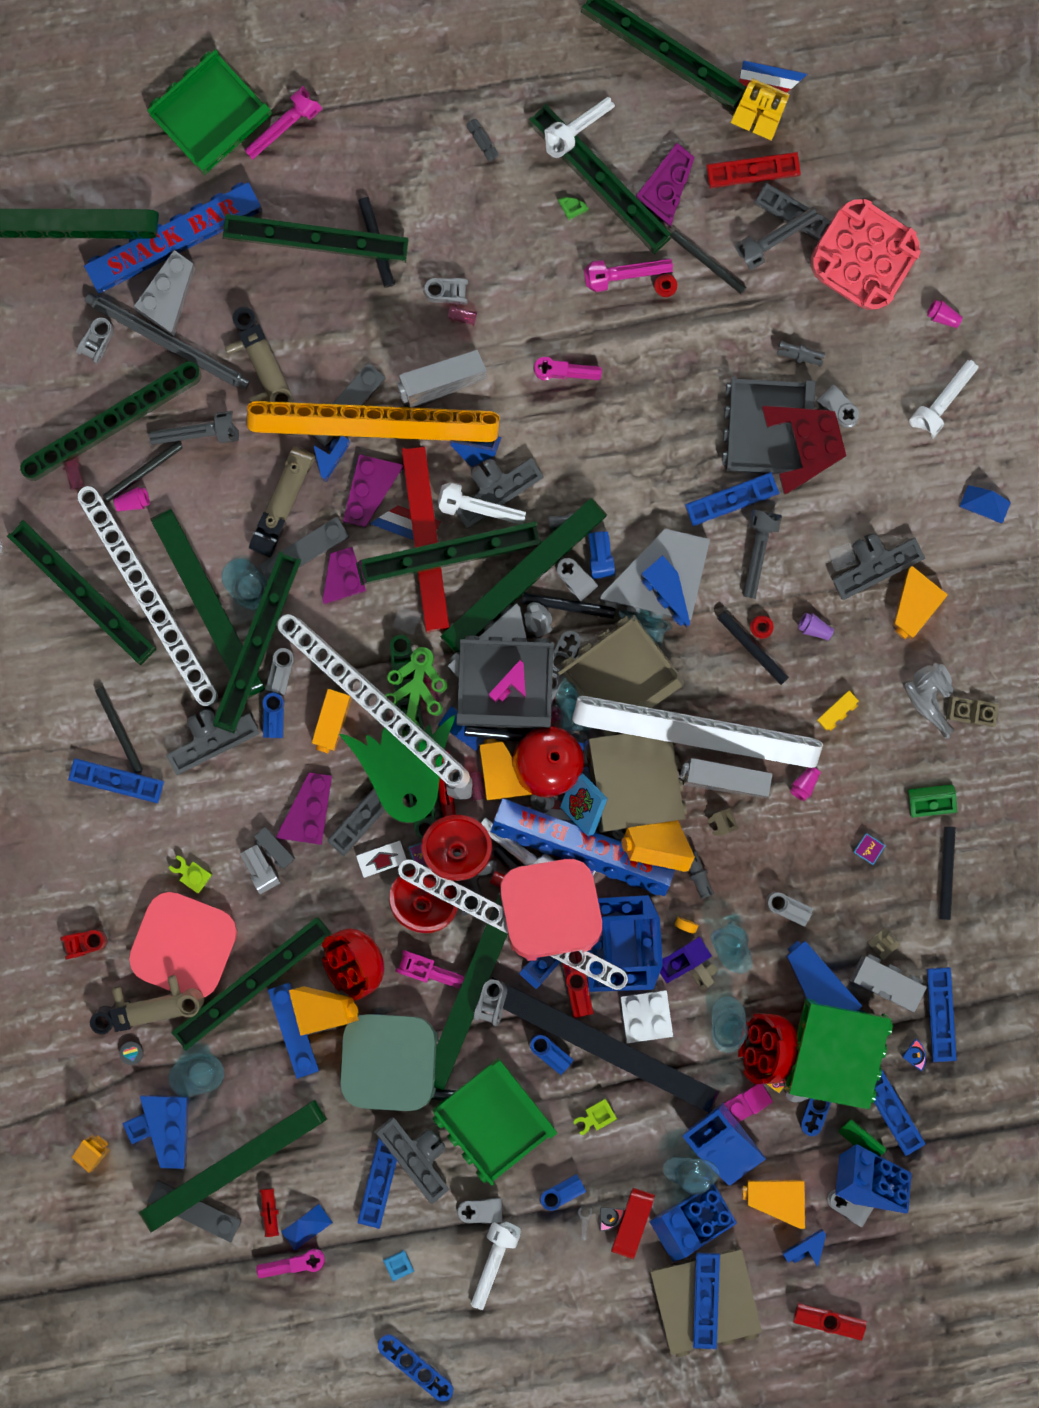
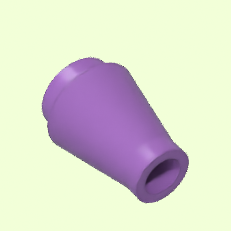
M804 613L798 625V629L802 631V634L822 638L829 641L834 632V628L828 626L813 613Z

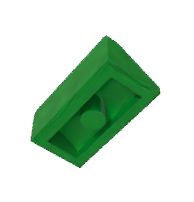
M954 785L908 790L911 818L957 813V797Z
M847 1119L838 1131L851 1144H857L878 1156H881L886 1151L882 1144L851 1119Z

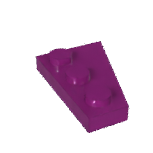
M678 143L673 146L635 196L650 212L669 227L673 222L676 208L695 158Z
M359 454L343 522L366 528L395 479L404 468V465Z
M308 773L276 838L322 845L332 776Z

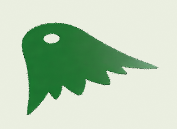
M456 715L446 720L434 734H432L431 725H428L424 730L444 750ZM407 725L405 730L410 731V726ZM385 727L383 728L381 745L369 735H366L367 745L355 738L339 734L363 766L382 806L390 816L398 821L411 823L420 821L432 811L437 800L440 777ZM426 740L419 744L420 752L427 748ZM442 755L436 759L437 767H440L442 764ZM411 793L416 796L417 802L413 807H406L403 804V797L406 794Z

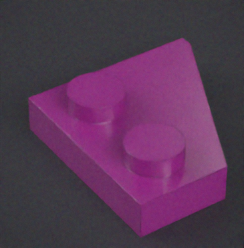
M353 547L330 553L323 595L324 605L367 592L365 585L361 586L356 566L357 559Z

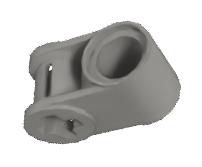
M432 278L425 284L424 295L428 301L433 303L465 305L468 303V300L465 299L468 280L461 278ZM436 285L440 287L441 293L435 296L431 295L428 291L429 287Z
M105 318L95 319L79 343L76 353L79 355L84 354L93 359L95 364H98L114 335L113 325ZM101 324L108 325V331L104 335L97 333V329Z
M832 385L816 401L823 410L835 411L838 423L841 426L851 428L857 423L859 417L858 409L835 385ZM844 412H846L847 414L852 412L853 420L849 418L847 420H844Z
M564 558L558 563V576L580 602L598 587L595 581L573 559ZM562 564H571L573 566L571 575L568 572L562 573Z
M489 980L483 985L481 996L475 1009L474 1020L479 1021L481 1019L492 1022L493 1026H498L508 990L504 982ZM493 984H497L500 988V993L496 997H493L490 993V988Z
M836 1189L830 1191L827 1196L828 1205L851 1222L863 1227L873 1207L856 1205L841 1198L844 1200L843 1204H837L834 1200L837 1196L835 1195Z
M490 1198L464 1201L458 1207V1216L465 1223L503 1222L502 1199ZM468 1205L472 1210H475L470 1215V1218H466V1215L462 1214V1210H465Z

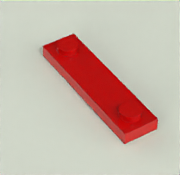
M798 152L706 165L709 189L801 175Z

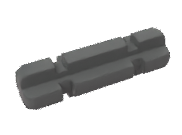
M477 119L469 121L466 124L467 129L470 133H473V138L481 151L485 152L484 155L489 162L495 160L499 154L496 148L492 147V142L485 131L481 129L480 123Z

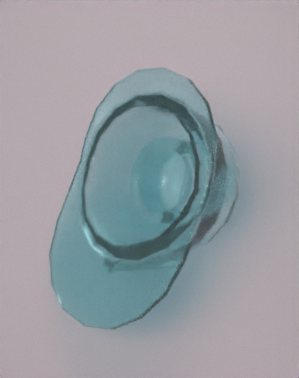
M235 559L229 562L222 572L223 585L241 606L251 610L257 609L266 588L267 579L248 560Z
M627 609L619 611L621 618L626 615L628 618L635 615L659 647L663 642L665 632L673 628L671 622L652 618L641 612L636 614L626 611Z
M565 682L559 687L556 697L560 726L570 734H573L574 731H587L591 727L578 725L572 721L579 695L573 683Z
M730 921L722 929L714 930L711 934V942L722 964L735 973L743 974L748 972L752 968L753 960L748 949L749 936L747 932L733 921Z
M726 996L717 1000L712 1009V1041L721 1052H735L742 1046L748 1036V1025L746 1023L745 1009L741 1002L734 997Z
M209 1054L184 1059L177 1062L171 1068L169 1084L172 1090L181 1096H194L209 1092L222 1083L224 1067L221 1061Z
M673 1157L668 1159L663 1166L664 1175L668 1180L680 1185L687 1193L694 1195L706 1192L710 1185L717 1181L719 1176L718 1168L708 1160Z

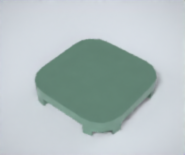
M376 1014L359 1015V1021L348 1023L343 1035L341 1090L345 1099L353 1106L365 1109L412 1111L426 1106L434 1097L436 1090L434 1088L438 1035L433 1026L421 1017Z

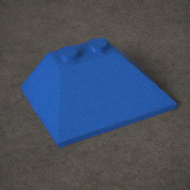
M649 895L598 898L602 918V934L599 941L588 952L624 970L628 981L625 987L616 990L588 976L589 992L654 989L663 966L660 917ZM594 961L590 964L591 973L598 975L603 971L602 963ZM615 972L611 975L610 981L616 986L621 985L624 982V976L620 972Z

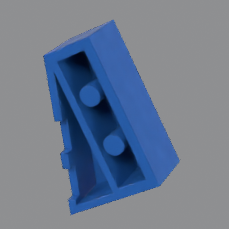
M141 1095L140 1100L160 1168L184 1169L187 1166L189 1096Z

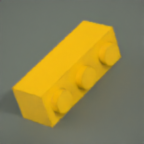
M848 691L816 721L825 731L828 729L831 731L837 726L835 723L839 719L842 721L848 716L846 713L849 710L853 711L858 706L859 700Z

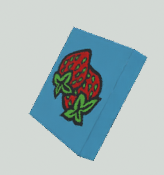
M582 773L578 777L576 784L565 793L560 808L587 836L595 833L608 798Z

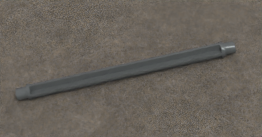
M87 294L85 302L92 305V308L117 320L122 325L189 362L195 363L198 367L227 383L244 390L247 389L250 381L243 378V375L218 363L216 360L175 337L169 336L164 331L126 310L120 309L117 305L99 295Z

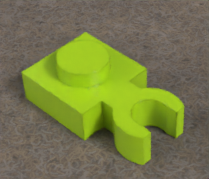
M176 856L181 862V867L176 869L170 865L169 869L173 873L183 874L179 881L199 894L212 877V874L195 862L188 866L182 856Z
M605 1098L585 1110L588 1114L587 1117H577L573 1123H585V1129L579 1132L580 1135H584L589 1131L590 1126L594 1125L596 1130H599L617 1120Z

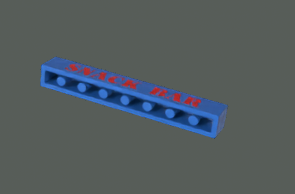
M241 182L231 188L232 191L226 194L218 193L211 197V201L204 205L202 203L194 205L190 208V212L184 215L180 213L169 219L170 222L163 226L158 224L156 238L129 239V243L110 248L108 250L109 253L102 257L97 255L87 261L88 264L84 265L97 292L100 294L167 260L174 250L181 253L223 232L226 214L252 217L262 212L261 205L249 182L246 184Z
M503 798L490 831L500 838L511 839L522 846L538 849L544 854H551L562 860H578L583 862L590 871H597L611 879L627 882L630 886L643 888L654 895L665 897L675 872L674 869L631 861L623 850L622 842L598 833L587 836L574 824Z

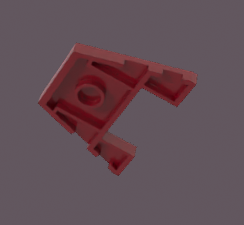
M762 406L767 428L791 423L802 466L800 469L779 474L784 495L792 492L847 456L835 411Z

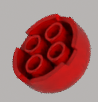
M554 726L550 728L540 727L530 731L519 741L513 753L512 766L520 785L525 790L539 797L551 798L567 792L576 784L578 777L583 772L584 755L579 742L568 731Z
M349 928L340 930L323 940L321 945L325 948V957L322 958L323 966L330 981L338 991L343 990L348 994V997H352L355 1001L371 994L379 987L384 976V960L378 945L368 934ZM349 963L351 967L341 972L339 967Z
M754 1014V1017L749 1022H744L738 1038V1057L744 1056L743 1064L745 1070L743 1073L749 1081L755 1084L780 1083L787 1079L791 1074L793 1064L795 1065L798 1055V1051H796L798 1042L797 1032L793 1025L782 1016L776 1014ZM749 1037L751 1043L762 1044L763 1047H748L745 1050V1043Z

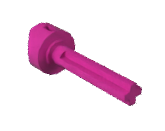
M304 86L290 97L294 107H291L244 149L252 160L300 119L301 116H306L311 120L323 110L317 101L310 100L309 92Z
M671 259L607 268L603 260L592 261L584 269L586 287L594 292L607 291L609 281L673 272V263Z

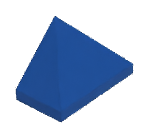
M498 437L493 442L451 440V446L470 467H473L496 455L501 437Z
M968 485L959 507L1003 524L1011 502L992 490Z
M318 1204L281 1232L293 1249L296 1250L333 1222L321 1205Z

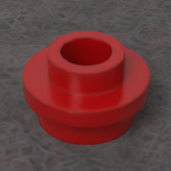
M663 274L656 279L654 288L659 296L670 297L675 294L678 285L672 275ZM669 282L670 288L664 289L662 283Z
M757 616L751 622L750 629L755 637L765 639L772 634L774 625L769 617ZM760 623L766 625V630L763 632L758 630V624Z

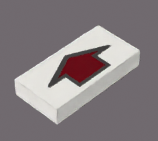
M401 841L356 856L364 878L399 866L403 861L407 860Z

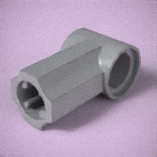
M280 648L275 651L265 690L285 695L292 666L295 662V656L291 650ZM282 652H287L290 656V661L287 665H281L278 662V656Z
M258 845L240 854L252 875L250 876L260 895L281 884L271 865L269 866Z
M772 892L766 898L768 910L804 927L812 915L813 908L783 893ZM776 896H780L783 900V905L779 909H774L771 903L772 899Z

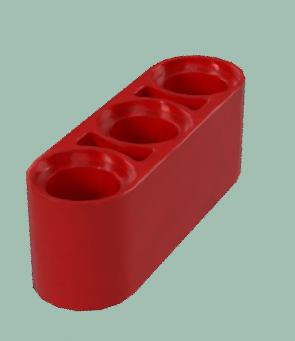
M632 1188L611 1252L634 1259L654 1202V1194Z

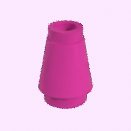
M934 300L927 312V316L931 318V321L956 329L963 319V316L959 315L942 300L940 302Z
M136 487L115 498L114 505L118 512L145 509V506L150 505V499L145 488Z
M808 767L791 784L790 793L797 799L806 801L807 798L811 797L821 772L815 767Z

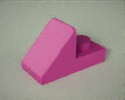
M521 660L488 694L489 698L495 703L499 699L503 702L512 692L509 689L511 686L526 698L524 664Z
M755 1084L724 1104L739 1123L750 1115L757 1114L773 1101L763 1084Z

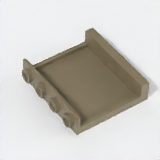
M627 615L616 623L617 627L611 632L608 629L597 637L598 641L591 645L589 642L579 650L580 654L574 659L572 656L565 659L560 664L562 667L558 672L559 675L563 674L579 696H588L647 708L654 707L684 684V679L635 615L630 618ZM603 730L605 736H612L618 733L614 731Z
M630 734L592 738L584 741L591 782L608 798L598 823L599 833L685 819L684 815L687 814V807L685 801H682L681 798L683 782L682 779L678 778L677 773L679 758L674 754L673 748L676 743Z
M741 1247L719 1252L717 1343H721L722 1346L733 1344L735 1339L744 1337V1340H751L757 1338L758 1333H762ZM696 1258L650 1269L671 1355L676 1354V1357L689 1355V1350L697 1349L693 1348ZM699 1349V1351L710 1350V1349Z

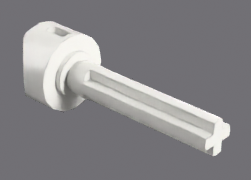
M605 98L570 124L565 125L561 122H556L545 129L546 152L552 157L559 158L573 149L576 134L615 107V104L611 102V98Z
M967 360L930 408L920 406L909 419L910 425L928 431L932 439H934L944 427V422L940 416L974 375L979 366L974 361Z
M447 483L441 487L437 502L443 513L454 515L456 510L461 508L520 525L525 520V511L465 495L462 496L461 485Z
M487 818L483 819L481 824L487 829L490 837L519 859L525 866L555 861L548 854L537 858L516 841L498 837L490 832L493 823Z
M493 1222L490 1225L486 1237L494 1244L473 1296L472 1307L480 1310L484 1309L506 1248H516L521 1234L519 1227L509 1222L501 1224Z

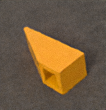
M91 1135L81 1142L72 1159L90 1173L110 1151L107 1147L108 1142L99 1135L97 1137Z

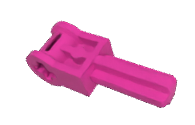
M549 357L539 358L534 366L536 377L543 381L551 378L600 380L602 375L601 367L568 364V362L553 361ZM543 364H547V367L551 369L547 370L546 374L542 373V369H538L542 368Z
M402 949L401 953L403 956L399 968H396L395 972L426 983L429 978L457 989L461 988L464 981L463 975L434 966V960ZM411 959L408 969H406L408 961Z
M311 1249L306 1254L259 1264L256 1266L257 1276L261 1279L305 1270L316 1272L322 1268L325 1256L321 1250ZM312 1254H314L315 1258L320 1259L316 1266H313L311 1262L308 1263Z

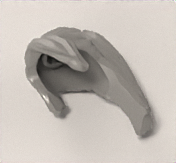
M933 663V665H927L919 669L914 674V680L906 683L904 687L917 712L933 723L945 739H949L950 733H953L954 729L949 726L943 717L936 695L937 690L944 698L952 695V679L943 664Z

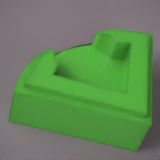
M563 197L558 199V203L568 221L589 210L583 201L576 198Z

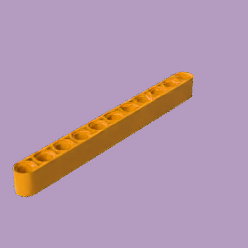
M253 401L247 406L246 425L250 431L260 433L493 442L498 438L500 417L492 411Z

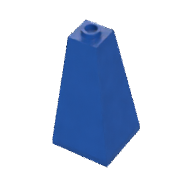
M796 941L787 949L790 953L786 955V958L804 998L815 1000L818 1004L855 1011L862 1007L806 941L802 943Z

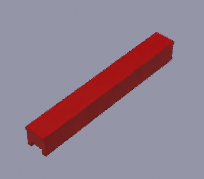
M425 447L402 448L415 548L438 543ZM438 568L420 572L418 574L426 633L447 630L449 622L442 570Z

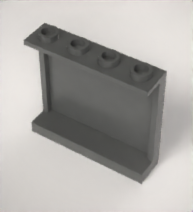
M732 376L731 383H726V396H730V405H725V419H729L728 428H724L723 442H728L727 451H723L722 465H726V471L772 472V474H780L802 468L791 423L767 428L762 406L814 409L815 381L806 380L803 383L736 379L735 376Z
M465 636V640L460 639L457 725L510 728L551 727L554 643H549V639L537 638L535 642H526V638L518 637L512 638V641H502V637H489V640H479V636ZM521 660L524 664L526 698L511 686L509 689L512 692L503 702L499 699L495 703L489 698L488 694Z

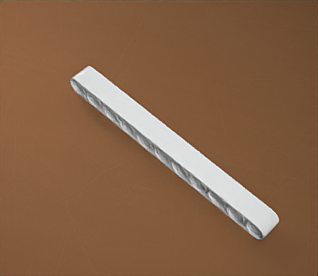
M83 487L78 493L79 503L190 691L200 705L204 707L213 706L218 700L217 691L107 505L95 488ZM89 492L94 493L95 500L90 504H86L84 496ZM100 512H105L107 515L106 521L101 524L96 523V515ZM111 532H117L119 535L115 543H108L107 536ZM122 552L130 553V560L126 563L119 562V555ZM135 571L142 573V579L138 583H133L130 579L131 574ZM146 591H152L154 594L153 600L149 603H145L142 600V596ZM158 611H164L166 615L165 620L161 623L154 621V615ZM169 631H176L177 639L172 643L167 642L166 634ZM186 650L189 653V658L186 662L181 663L178 661L177 655L180 651ZM194 670H198L201 673L200 680L195 683L191 682L189 674ZM205 690H210L213 694L212 700L209 702L201 700V694Z
M289 614L283 615L279 619L278 629L289 641L444 782L456 788H463L468 784L470 779L469 772L302 620ZM294 621V629L288 632V624ZM307 636H311L310 644L304 646V639ZM327 651V658L321 661V653ZM343 665V667H344V672H343V674L340 675V676H337V674H336L337 668H338L339 666ZM359 680L360 688L354 691L353 684ZM376 695V704L374 706H370V698ZM392 710L394 716L392 720L387 722L386 714ZM409 725L410 733L404 737L402 730L405 726ZM426 740L427 748L420 752L419 744ZM442 755L444 763L437 767L436 759ZM459 770L461 777L459 781L453 782L452 776L454 772Z
M579 696L577 698L572 717L574 723L586 727L811 768L817 766L823 747L821 741L810 737L588 696Z
M405 860L399 865L398 872L404 880L508 934L502 906L452 880L437 876L429 868L416 861ZM411 863L416 868V872L412 877H407L403 873V868L406 864ZM429 874L434 875L437 881L436 885L432 888H428L424 884V878ZM449 885H453L457 889V895L453 899L445 896V888ZM469 896H474L478 900V906L473 910L468 909L465 905V901ZM489 907L498 909L499 916L496 920L492 921L487 918L486 910ZM582 950L579 951L582 954V961L578 964L570 962V952L550 955L612 989H622L627 984L628 977L624 970L588 951L584 953ZM594 961H598L603 965V971L598 975L591 973L589 968L590 964ZM620 972L623 974L624 982L621 985L616 986L611 983L610 977L613 973Z

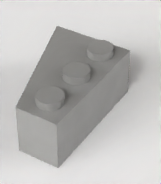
M174 250L134 305L137 312L173 337H175L178 321L196 269L194 264Z
M868 954V957L861 956L849 981L915 1013L927 988L922 985L923 980L913 975H910L908 978L901 974V969L891 964L889 967L880 964L881 959Z

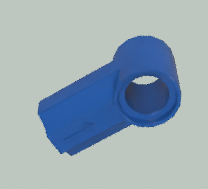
M608 532L590 533V568L592 579L615 576L613 556H611Z
M269 693L263 699V738H284L285 700L279 693ZM272 696L280 700V706L276 710L268 706V700Z
M536 1034L531 1037L529 1041L530 1050L558 1074L562 1075L573 1059L545 1035ZM537 1039H544L546 1041V1048L543 1051H536L534 1049V1043Z
M575 1174L552 1188L543 1191L540 1195V1204L543 1208L553 1211L584 1194L586 1190L578 1175ZM549 1193H553L557 1197L556 1204L551 1207L547 1206L544 1202L545 1196Z

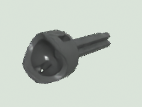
M812 207L757 242L748 236L736 243L735 248L739 256L744 258L749 270H754L765 263L763 252L768 251L773 246L819 218V215L815 208Z
M233 411L215 413L214 423L210 422L149 432L152 445L216 435L221 444L238 441L239 430L232 423Z
M754 509L751 511L748 526L753 527L757 532L754 538L744 597L756 599L769 533H772V531L779 532L782 515L770 512L766 514L764 511Z

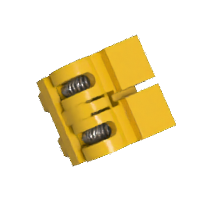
M752 78L731 123L750 131L753 123H755L756 126L753 133L772 141L790 94Z

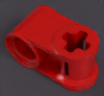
M101 930L79 932L60 937L66 951L65 960L99 951L107 944V936ZM93 934H97L100 937V944L97 947L92 946L90 943V938Z

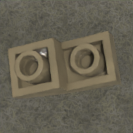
M949 697L946 720L996 727L999 704Z

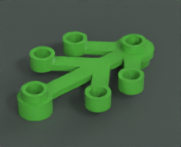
M425 647L414 650L411 655V661L398 671L393 670L389 672L387 677L391 684L399 685L405 676L415 671L414 679L395 693L385 695L387 698L393 696V704L397 706L400 700L410 694L406 715L419 727L416 715L420 695L428 705L427 710L430 714L437 716L443 710L442 704L435 700L423 681L425 672L432 680L434 691L442 693L447 689V682L440 678L433 667L434 655L432 651ZM425 655L424 662L420 663L418 660L419 656ZM394 674H398L399 676L396 682H393L392 676ZM439 681L443 683L441 689L436 688V684ZM434 704L438 705V710L436 712H432V706ZM404 727L402 734L407 736L410 731H406Z

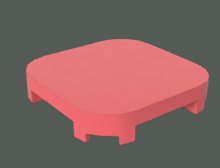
M866 199L852 200L842 205L836 212L813 250L811 269L814 276L820 282L855 305L866 310L880 309L889 305L894 299L895 293L913 263L919 258L921 250L916 236L917 233L911 227H906L874 206L871 201Z
M563 859L521 866L510 870L504 876L501 883L500 899L502 900L509 944L512 951L514 950L518 955L527 958V961H536L538 957L580 950L584 953L591 950L599 941L602 934V918L595 883L590 869L583 862L575 859Z
M162 893L155 897L147 908L130 952L129 961L131 969L140 979L169 991L170 987L167 978L175 975L177 976L181 993L187 989L195 988L204 997H207L215 992L234 943L237 940L238 931L236 923L231 915L223 910L179 893Z

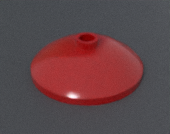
M450 815L437 820L427 829L422 840V855L427 867L437 876L447 880L460 881L476 876L486 867L492 853L491 837L487 829L479 821L465 815ZM456 852L461 853L459 857H456L453 854Z
M416 869L408 870L404 874L407 877H412ZM429 874L424 878L426 887L432 888L436 885L437 881L434 875ZM400 876L394 881L389 892V906L392 914L400 924L415 932L433 933L444 929L452 922L458 910L454 905L411 884ZM453 885L445 888L444 892L447 898L453 899L456 897L457 893ZM417 906H422L424 910L418 909Z

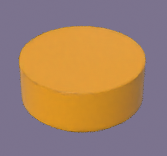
M677 917L674 923L675 927L693 934L696 933L699 926L682 917Z

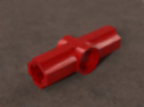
M570 952V962L574 964L580 963L582 961L581 952ZM562 962L574 1018L594 1014L586 975ZM579 975L582 977L583 985L580 988H573L571 986L570 979L572 976Z
M802 1303L797 1304L793 1323L861 1341L865 1334L867 1323L863 1319ZM827 1316H834L836 1318V1323L833 1327L824 1326V1320Z

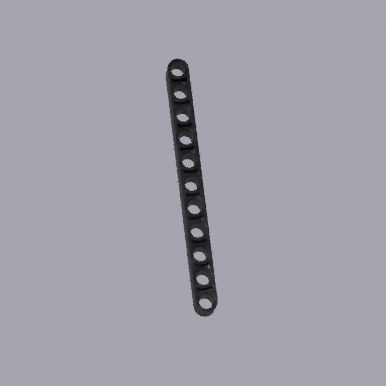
M505 983L508 990L503 1006L504 1010L708 1113L710 1112L719 1091ZM493 984L490 988V993L493 997L500 993V988L497 984Z

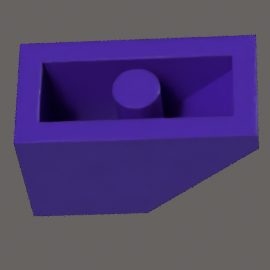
M698 937L663 958L660 974L667 984L712 957L702 939Z

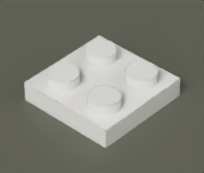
M667 990L620 997L627 1043L673 1037Z

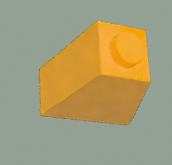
M913 566L906 572L893 626L896 628L895 632L903 639L908 637L910 640L914 638L948 596V594Z
M331 689L327 690L312 740V744L317 745L315 750L329 754L330 750H336L340 738L339 734L342 732L352 702L351 696Z
M498 739L484 740V744L480 745L487 801L533 795L520 785L512 766L513 757L504 743L498 742Z
M678 820L629 827L624 838H622V848L631 861L685 872L689 871L695 858Z
M305 986L289 990L300 1036L359 1021L358 1008L352 997Z
M746 1180L747 1186H742V1198L747 1200L748 1206L797 1228L805 1229V1191L803 1180Z

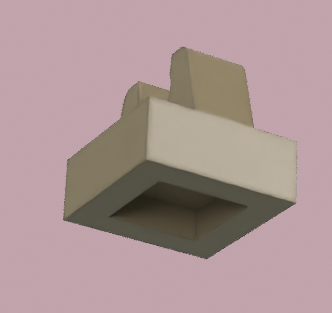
M730 808L717 812L708 819V824L712 822L717 824L718 829L712 832L714 836H723L739 829Z
M885 927L867 942L881 960H884L900 946Z
M701 963L688 972L700 989L704 990L715 983L711 976L719 970L714 963L706 968Z

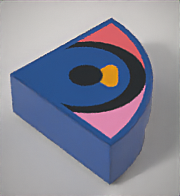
M915 1038L902 1058L920 1071L925 1066L926 1053L923 1045Z

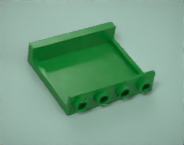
M216 49L212 53L209 51L204 54L200 59V63L195 68L190 67L183 74L184 78L178 83L173 82L166 89L167 93L161 98H155L149 104L150 108L147 110L149 116L204 176L272 116L271 109L260 101L219 56Z
M805 998L797 1032L798 1042L796 1051H798L795 1065L793 1064L791 1074L786 1079L784 1089L790 1095L870 1110L871 1103H874L876 1098V1081H879L882 1073L881 1061L887 1053V1036L892 1032L893 1024L891 1018L884 1013L880 1016L818 1004L815 1000Z
M499 1058L491 1062L433 1109L435 1116L432 1119L440 1129L446 1128L450 1133L447 1135L450 1142L455 1147L459 1145L464 1152L461 1155L469 1165L474 1163L478 1168L476 1172L483 1183L488 1181L491 1186L494 1185V1180L548 1137L551 1139L557 1134L553 1125Z

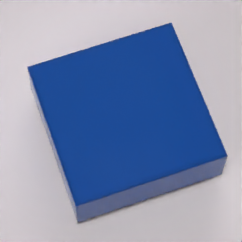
M145 1113L122 1123L131 1144L151 1136Z

